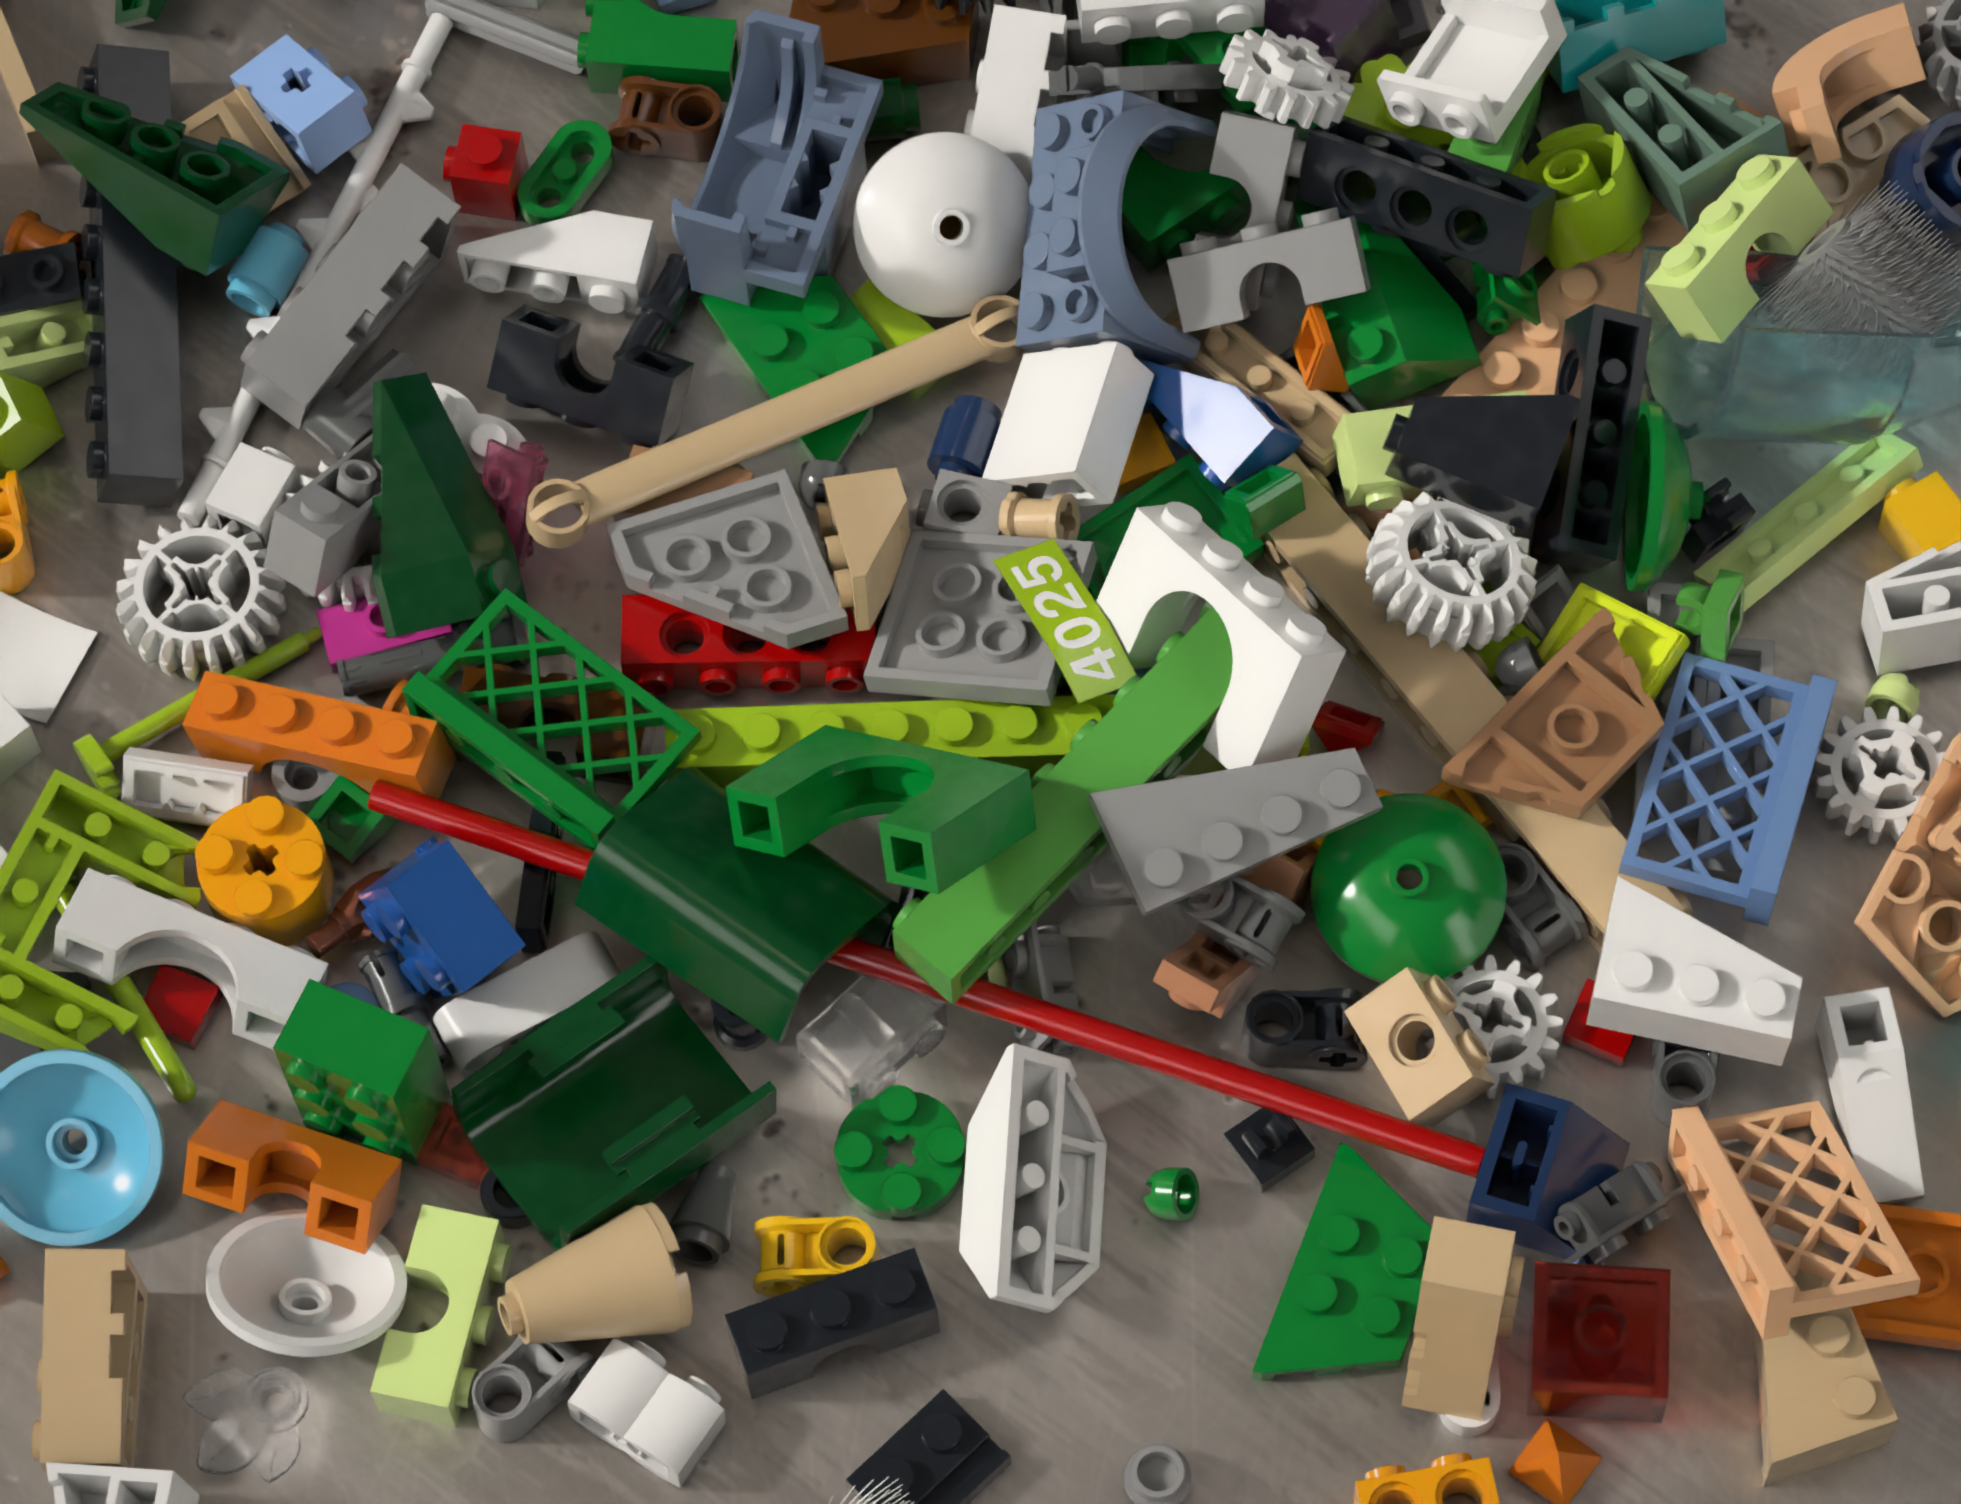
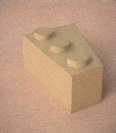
M1434 1216L1413 1330L1415 1334L1409 1355L1401 1406L1481 1421L1496 1338L1510 1339L1524 1268L1525 1257L1512 1255L1515 1231Z
M1818 1240L1811 1253L1830 1260L1824 1243ZM1801 1269L1794 1276L1800 1291L1827 1287L1831 1282ZM1851 1307L1793 1317L1790 1320L1788 1335L1764 1340L1752 1320L1755 1364H1757L1759 1425H1761L1763 1449V1487L1889 1444L1899 1419Z
M45 1248L43 1348L37 1372L38 1392L41 1396V1420H35L33 1424L31 1449L34 1461H40V1465L46 1474V1462L133 1468L148 1291L126 1249Z

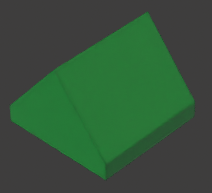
M1273 464L1224 492L1225 495L1222 496L1227 507L1253 541L1306 509L1303 484L1298 472Z

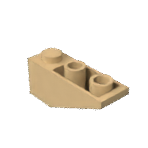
M897 467L823 478L825 503H818L814 506L818 536L820 541H824L827 566L830 575L834 574L840 608H851L857 631L871 629L894 586L910 539L908 502Z

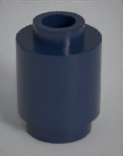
M961 395L954 400L952 406L945 409L927 460V467L935 475V480H937L940 468L982 478L1001 423L1002 412L994 403L974 395Z

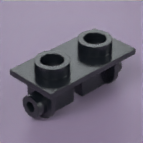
M70 242L0 256V316L83 300V286L87 276L84 269L79 270L76 243Z

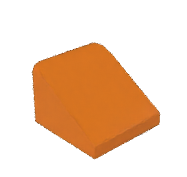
M1320 302L1310 304L1293 345V351L1304 384L1308 390L1312 391L1319 389L1320 391L1347 392L1350 387Z

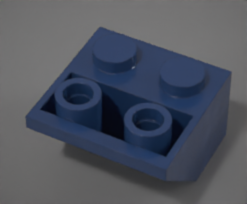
M1507 1083L1471 1195L1466 1222L1515 1231L1514 1244L1567 1259L1577 1251L1571 1242L1562 1239L1554 1228V1219L1558 1216V1209L1566 1202L1576 1199L1595 1186L1599 1187L1610 1206H1612L1600 1184L1623 1170L1630 1143L1571 1101ZM1588 1254L1582 1257L1586 1263L1593 1262Z

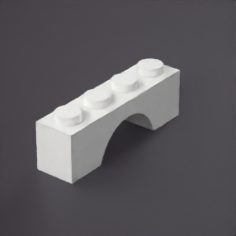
M90 868L85 872L56 925L52 962L109 985H114L121 978L135 970L152 965H177L192 969L218 985L225 995L232 1013V1034L274 1050L273 1046L308 980L312 979L325 985L329 965L327 962L316 959L313 954L303 948L296 946L286 947L256 935L254 931L245 925L234 922L226 923L196 911L190 904L182 900L163 898L136 887L130 880L122 876L105 875Z

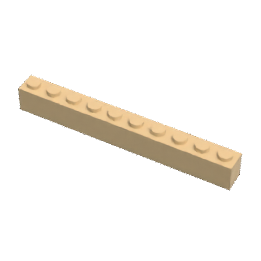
M1294 453L1276 466L1298 472L1303 484L1306 509L1260 537L1265 543L1263 557L1311 614L1326 626L1328 634L1347 650L1345 654L1443 768L1513 696L1507 695L1504 697L1492 684L1490 672L1486 664L1474 650L1468 648L1464 651L1461 648L1455 653L1448 642L1440 640L1439 643L1430 649L1428 636L1416 632L1406 638V624L1403 621L1386 622V609L1388 605L1372 603V590L1374 586L1365 582L1368 565L1365 561L1367 558L1366 551L1372 539L1369 528L1356 513L1350 512L1346 514L1334 500V491L1324 474L1315 467L1308 469ZM1468 790L1493 821L1492 827L1506 843L1513 842L1524 846L1530 851L1556 886L1575 903L1589 929V936L1586 938L1600 954L1618 876L1692 917L1693 909L1681 890L1619 873L1620 863L1629 836L1625 838L1610 821V811L1601 797L1578 820ZM1641 845L1638 856L1651 860L1647 851Z

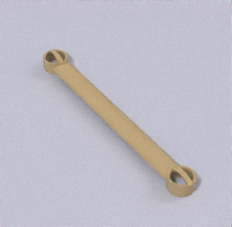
M1000 294L987 296L976 303L971 311V316L584 478L574 482L559 478L545 480L534 487L528 496L526 511L528 532L536 542L548 548L562 549L571 547L583 538L588 526L984 359L996 363L1012 361L1024 351V349L1015 347L1016 338L1008 342H997L985 337V335L996 325L1007 320H1012L1017 325L1019 300ZM569 504H573L581 514L580 519L570 527L553 528L541 522L554 510Z

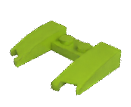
M54 769L0 868V1032L45 1050L66 1048L89 1051L86 1045L112 1027H115L122 1035L132 1030L139 1017L138 1015L27 959L77 866L85 870L90 868L105 875L122 876L130 880L138 888L166 899L182 900L196 910L201 899V888L185 887L184 856L195 855V849L199 840Z

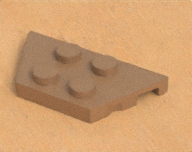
M1602 607L1443 767L1441 779L1448 785L1579 820L1661 736L1664 722L1652 697L1648 696L1642 689V676L1632 656L1626 657L1614 633L1615 621L1611 612Z

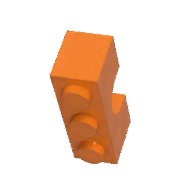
M220 1099L188 1141L182 1194L242 1214L251 1202L261 1195L269 1193L295 1195L308 1203L305 1235L365 1255L396 1211L403 1159Z

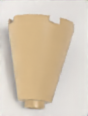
M652 1202L634 1205L508 1279L505 1283V1295L497 1299L499 1315L508 1335L518 1334L522 1342L529 1345L676 1333L679 1329L690 1326L693 1314L690 1283L687 1271L676 1274L675 1265L670 1253L678 1251L680 1248L665 1215Z

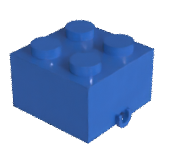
M435 836L430 837L416 847L414 853L357 895L366 907L361 912V915L368 928L383 943L390 939L405 959L400 964L402 973L415 990L421 992L422 995L429 992L433 999L465 993L526 946L450 841L445 840L437 843L438 840Z

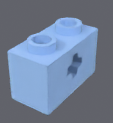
M287 34L230 76L235 88L241 84L245 85L287 149L315 174L319 173L373 132L363 111V107L368 104L367 99L355 81L347 75L341 79L337 77L326 59L316 48L311 46L305 50Z

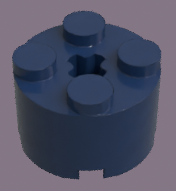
M1957 111L1944 114L1903 136L1890 151L1884 168V176L1878 184L1879 192L1889 182L1879 193L1880 196L1895 183L1880 197L1881 199L1900 185L1893 191L1894 193L1890 198L1900 191L1902 192L1888 205L1889 207L1907 193L1896 203L1895 207L1908 199L1898 211L1903 210L1915 200L1898 216L1899 219L1915 205L1917 206L1911 210V213L1906 218L1913 213L1915 214L1920 209L1903 227L1908 226L1925 211L1913 223L1911 228L1925 218L1915 230L1917 231L1927 224L1915 236L1917 238L1934 224L1922 237L1923 239L1936 230L1924 242L1928 243L1940 233L1929 244L1931 246L1942 238L1934 248L1940 247L1947 239L1949 240L1940 249L1946 248L1948 245L1961 244V112Z

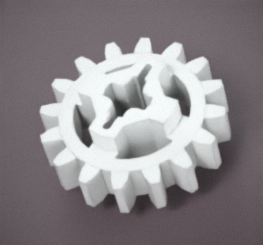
M1251 29L1246 30L1243 37L1235 34L1219 68V72L1226 75L1223 81L1224 85L1239 89L1236 95L1239 101L1254 102L1256 104L1254 111L1273 121L1277 118L1279 123L1286 124L1288 119H1293L1303 129H1309L1312 121L1323 129L1329 128L1331 121L1339 124L1355 90V86L1348 83L1351 76L1350 73L1335 69L1338 60L1334 57H1321L1317 53L1320 47L1312 41L1302 37L1297 40L1295 36L1290 34L1286 39H1283L1269 29H1265L1262 37Z
M1871 706L1864 707L1860 724L1857 725L1851 718L1845 715L1840 718L1837 729L1838 735L1826 732L1820 748L1824 754L1817 755L1812 772L1821 777L1817 779L1814 794L1815 798H1831L1825 813L1828 820L1838 818L1841 815L1848 819L1845 829L1846 835L1852 836L1860 827L1869 829L1870 844L1877 845L1883 831H1890L1895 842L1899 841L1945 752H1936L1940 747L1943 734L1939 730L1931 732L1926 736L1922 734L1920 728L1923 717L1919 714L1906 724L1899 721L1898 707L1891 706L1886 719H1877L1876 713ZM1912 755L1918 759L1923 770L1915 766ZM1883 771L1889 773L1885 779L1879 777ZM1844 780L1853 784L1855 796L1850 792Z
M1494 955L1486 956L1483 970L1475 971L1471 965L1459 973V979L1455 980L1451 977L1444 980L1457 1001L1458 1007L1452 1010L1462 1029L1464 1031L1466 1029L1473 1031L1490 1055L1491 1062L1486 1064L1485 1067L1496 1084L1485 1091L1488 1099H1495L1498 1084L1510 1083L1523 1087L1524 1074L1540 1081L1544 1077L1546 1067L1542 1059L1556 1060L1559 1043L1553 1038L1561 1036L1563 1028V1018L1551 1015L1557 1008L1558 997L1556 993L1539 995L1543 976L1538 972L1526 980L1519 977L1521 961L1515 959L1509 964L1506 971L1497 970ZM1516 1000L1526 1008L1531 1018L1520 1013L1515 1003ZM1489 1021L1501 1024L1497 1025L1492 1033L1481 1029H1485ZM1431 1028L1426 1029L1420 1034V1036L1431 1038L1425 1043V1057L1430 1054L1434 1047L1435 1038ZM1507 1058H1511V1060H1508V1061H1505V1062L1496 1063V1062H1499V1061H1501V1060H1504V1059H1507Z

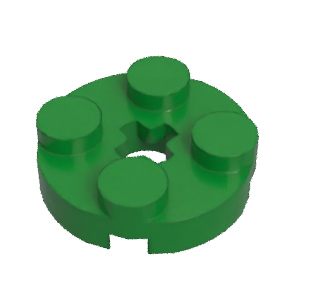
M894 1085L883 1090L881 1094L865 1099L851 1110L838 1131L837 1140L834 1145V1156L842 1189L847 1197L863 1212L883 1220L893 1221V1217L905 1218L913 1215L914 1219H919L939 1211L957 1193L964 1176L966 1144L959 1122L944 1104L927 1094L913 1092L906 1086ZM907 1142L914 1146L912 1156L916 1162L912 1166L908 1167L900 1162L891 1168L885 1164L889 1157V1152L886 1149L889 1145L893 1143L901 1145Z

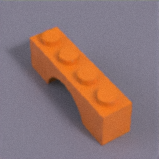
M206 670L182 724L200 756L203 758L254 765L253 772L261 774L264 765L272 761L291 760L308 763L347 778L369 794L375 782L380 779L440 799L456 760V756L438 721Z

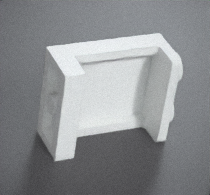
M1441 0L1445 14L1405 74L1383 70L1377 79L1392 119H1396L1408 126L1421 125L1449 132L1461 139L1474 138L1496 144L1567 37L1555 0Z

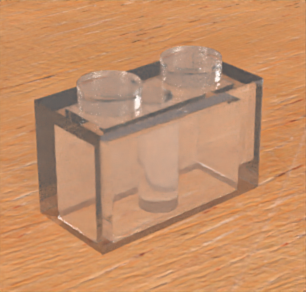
M862 975L796 1034L800 1059L851 1109H854L865 1099L869 1098L872 1101L883 1090L893 1086L899 1076L897 1071L914 1055L918 1058H923L940 1044L946 1034L945 1027L948 1026L946 1002Z

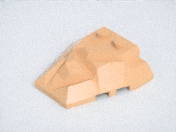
M1961 732L1951 741L1926 791L1919 800L1913 815L1854 921L1855 925L1937 1014L1943 1018L1961 1010Z

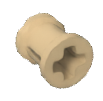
M1010 491L1002 501L999 511L1001 535L1077 540L1080 530V510L1077 500L1069 493H1058L1053 499L1028 498L1024 492Z

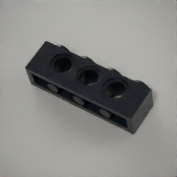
M1343 115L1339 124L1331 121L1327 129L1317 125L1308 132L1297 199L1316 205L1319 211L1338 207L1340 218L1355 215L1356 220L1372 225V229L1378 234L1387 237H1406L1427 245L1428 250L1436 255L1443 257L1459 256L1481 264L1483 269L1492 275L1499 277L1515 276L1519 278L1544 258L1558 190ZM1364 172L1372 178L1376 189L1367 182ZM1419 192L1428 198L1431 208L1423 203ZM1474 211L1484 218L1487 228L1478 222Z
M1593 304L1565 320L1554 395H1572L1581 399L1543 503L1535 518L1530 556L1536 559L1537 562L1559 564L1562 568L1589 573L1617 560L1652 318Z

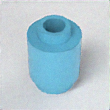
M273 222L270 227L260 225L243 253L238 256L227 276L230 285L225 293L228 299L242 310L258 317H268L273 308H280L309 258L308 252L302 246L304 240L301 235L281 223Z

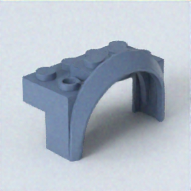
M1126 90L1037 109L1015 347L1034 353L1049 351L1055 347L1072 348L1095 345L1101 341L1110 340L1118 341L1129 347L1133 351L1134 357L1159 365L1195 360L1201 341L1162 320L1146 303L1133 279L1123 242L1122 198L1130 164L1141 144L1167 154H1172L1175 141L1199 136L1216 139L1218 130L1215 121L1176 110Z

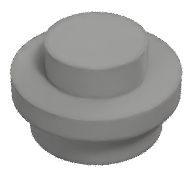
M1165 1444L1146 1445L1135 1451L1127 1461L1124 1469V1486L1128 1496L1135 1504H1180L1190 1490L1191 1469L1186 1458L1177 1449Z

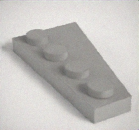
M1355 748L1090 793L1087 798L1143 917L1379 812L1383 807Z

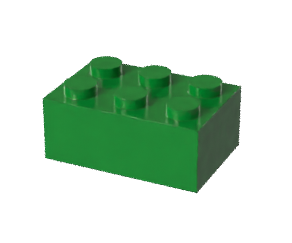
M309 979L273 1046L293 1100L297 1105L301 1118H304L303 1124L309 1129L336 1138L342 1134L361 1142L363 1147L403 1159L408 1163L418 1166L452 1101V1096L429 1028Z

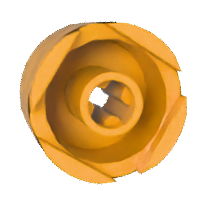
M268 795L258 796L250 802L236 806L222 814L213 822L203 838L197 843L195 849L197 875L214 918L226 923L234 922L245 925L254 931L256 935L284 946H289L305 939L306 936L318 929L326 919L332 905L331 898L335 883L334 870L317 826L299 809L282 803L276 797Z

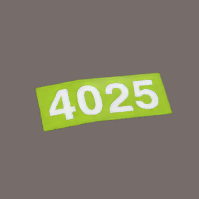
M1054 538L993 560L1051 650L1078 704L1118 690L1132 676L1137 675L1107 618Z

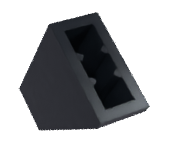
M1572 395L1417 397L1408 417L1396 413L1389 428L1382 449L1393 454L1385 475L1527 532L1541 508L1581 399Z

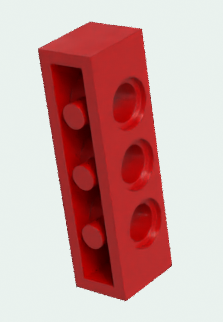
M622 595L620 662L622 674L645 691L653 692V696L667 695L673 690L700 689L702 692L710 695H727L733 693L736 689L763 688L765 691L773 694H790L798 691L800 688H827L836 693H854L860 691L863 687H867L863 675L878 633V616L870 630L857 631L851 608H844L848 616L849 630L819 639L825 641L828 645L817 652H806L800 649V646L790 649L784 648L647 595ZM749 640H756L765 644L760 650L753 653H743L736 650L741 643ZM686 641L701 644L699 649L689 654H680L673 651L677 645Z

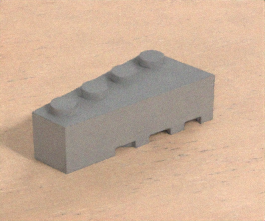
M401 162L373 200L361 211L341 241L335 243L325 253L315 269V274L304 288L297 287L289 295L278 312L280 319L267 334L261 330L247 345L240 358L245 363L240 386L300 430L304 425V419L311 406L323 394L335 389L446 257L461 206Z

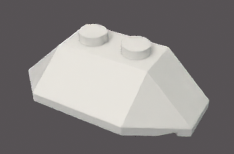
M1013 1043L1007 1046L968 1125L959 1252L990 1299L1049 1313L1054 1311L1066 1297L1099 1269L1107 1142L1089 1101L1074 1080L1077 1074L1071 1060Z

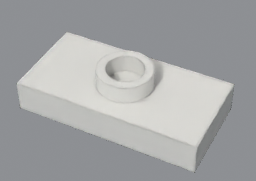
M129 747L123 755L121 802L155 819L210 827L216 819L228 810L252 800L254 765Z

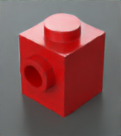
M462 124L457 146H448L443 163V180L451 183L454 200L461 206L459 213L517 221L520 209L517 195L518 186L529 170L522 132Z

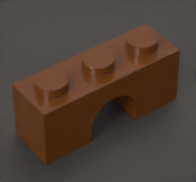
M494 664L496 689L532 685V675L521 674L515 668L507 665ZM465 666L459 693L487 690L486 667ZM550 673L546 677L540 676L541 684L578 679L566 673ZM616 690L587 693L589 719L626 715L625 697ZM579 694L542 698L544 725L581 721ZM534 699L497 703L498 721L508 729L536 726ZM488 704L478 705V707L489 714ZM634 704L635 714L646 713ZM656 726L636 728L638 756L651 754ZM628 729L591 734L593 761L630 757ZM576 735L578 737L575 751L577 763L585 762L583 736ZM454 748L457 761L474 763ZM647 769L640 770V779L647 773ZM632 771L594 775L595 781L633 786Z

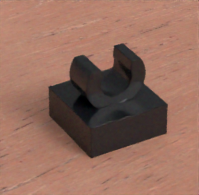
M1265 1108L1259 1109L1223 1134L1224 1145L1261 1193L1315 1158L1316 1148L1293 1118Z

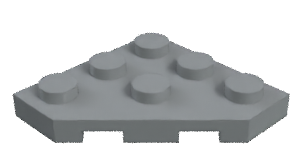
M786 469L606 524L609 543L626 586L629 589L787 649L849 630L847 613L844 608H840L839 594Z

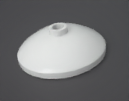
M932 132L907 139L880 157L865 176L857 193L852 215V234L860 264L868 278L883 295L907 310L939 318L971 314L977 302L987 296L1005 295L1022 276L1029 186L1017 166L1002 151L974 136L956 132ZM954 215L959 219L961 229L956 237L946 239L940 233V223L945 217Z
M288 1209L266 1213L249 1219L229 1231L221 1238L210 1254L205 1278L206 1295L209 1305L219 1321L233 1334L258 1348L279 1355L299 1358H318L342 1354L364 1346L385 1333L397 1320L404 1307L407 1291L405 1264L395 1246L381 1233L364 1255L305 1235L307 1209Z

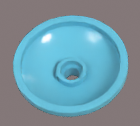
M61 1048L37 1052L15 1062L0 1073V1220L30 1239L57 1246H77L108 1238L126 1227L141 1214L156 1192L165 1161V1137L161 1118L152 1098L143 1085L129 1071L113 1060L79 1049ZM71 1129L81 1130L86 1135L87 1147L85 1150H77L70 1145L68 1134Z

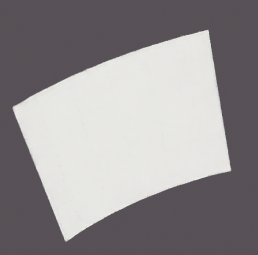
M0 591V693L20 715L47 724L98 632L57 618Z

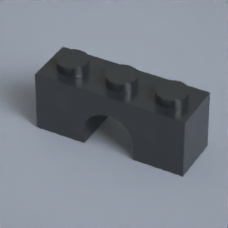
M526 304L502 319L487 388L506 394L505 398L508 402L523 408L534 409L543 407L562 414V419L565 422L576 427H600L619 434L618 438L630 446L634 444L647 448L661 445L678 431L694 367L693 362L641 344H636L616 359L611 380H601L589 374L578 359L576 345L581 326L580 323Z
M915 1247L725 1314L730 1340L751 1399L814 1378L815 1366L824 1358L843 1349L858 1345H874L878 1355L940 1333L937 1305Z

